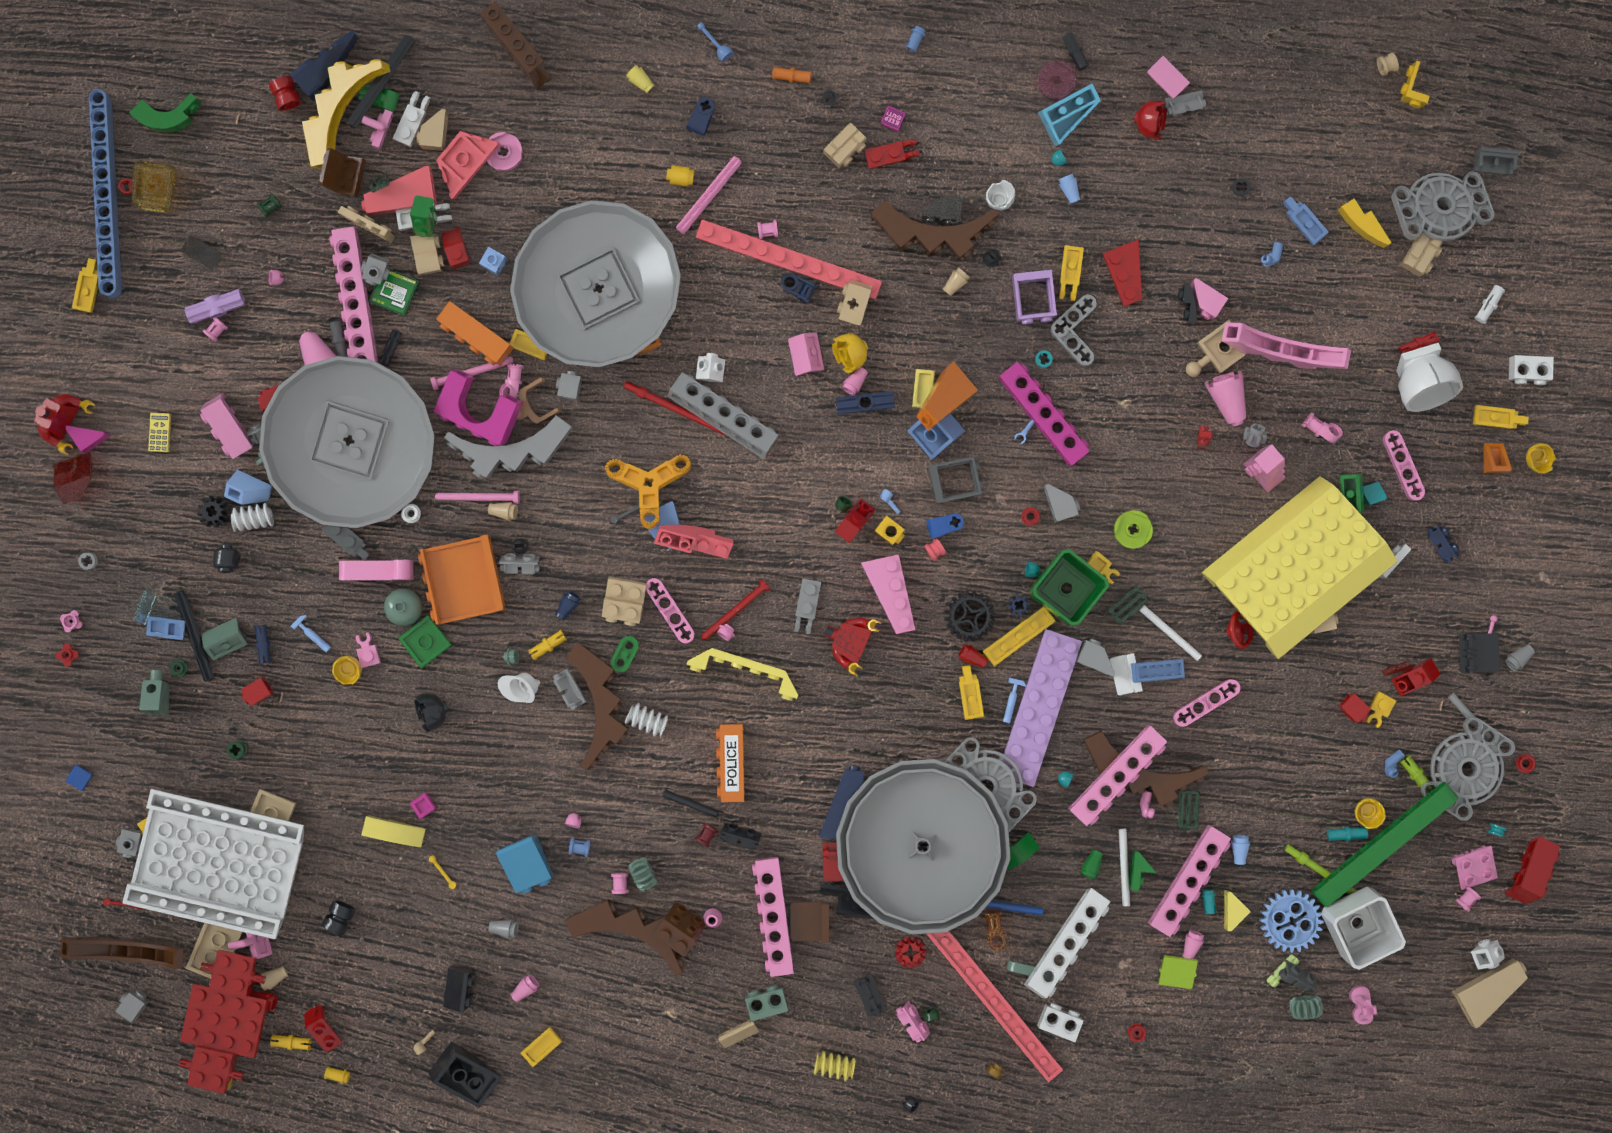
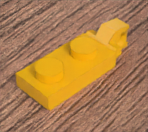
M88 258L87 267H83L82 271L79 272L72 309L93 313L99 286L98 264L95 259Z
M1476 405L1474 407L1473 425L1516 429L1517 425H1528L1529 417L1518 416L1519 411H1515V409Z
M970 665L962 666L963 676L959 677V687L964 718L968 720L984 717L976 674L972 675Z

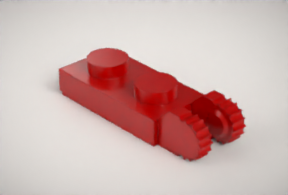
M917 139L895 142L864 150L868 169L906 161V159L920 156V151L918 150L905 154L903 149L916 145Z

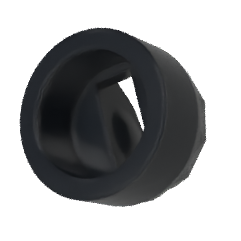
M827 90L823 92L821 100L827 106L833 105L837 101V94L833 90ZM832 94L833 97L826 102L824 99Z
M516 539L512 544V549L518 554H523L528 549V543L524 539ZM515 544H524V547L515 548Z
M907 1096L905 1101H903V1107L909 1113H913L919 1106L920 1101L913 1096Z

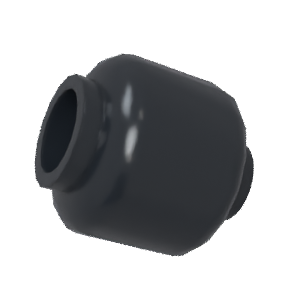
M223 544L221 548L214 550L213 566L218 569V572L233 573V570L238 568L239 551L233 549V545Z

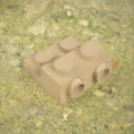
M609 576L602 617H605L606 621L613 623L621 620L625 621L624 624L629 626H635L636 623L639 624L642 617L647 583Z

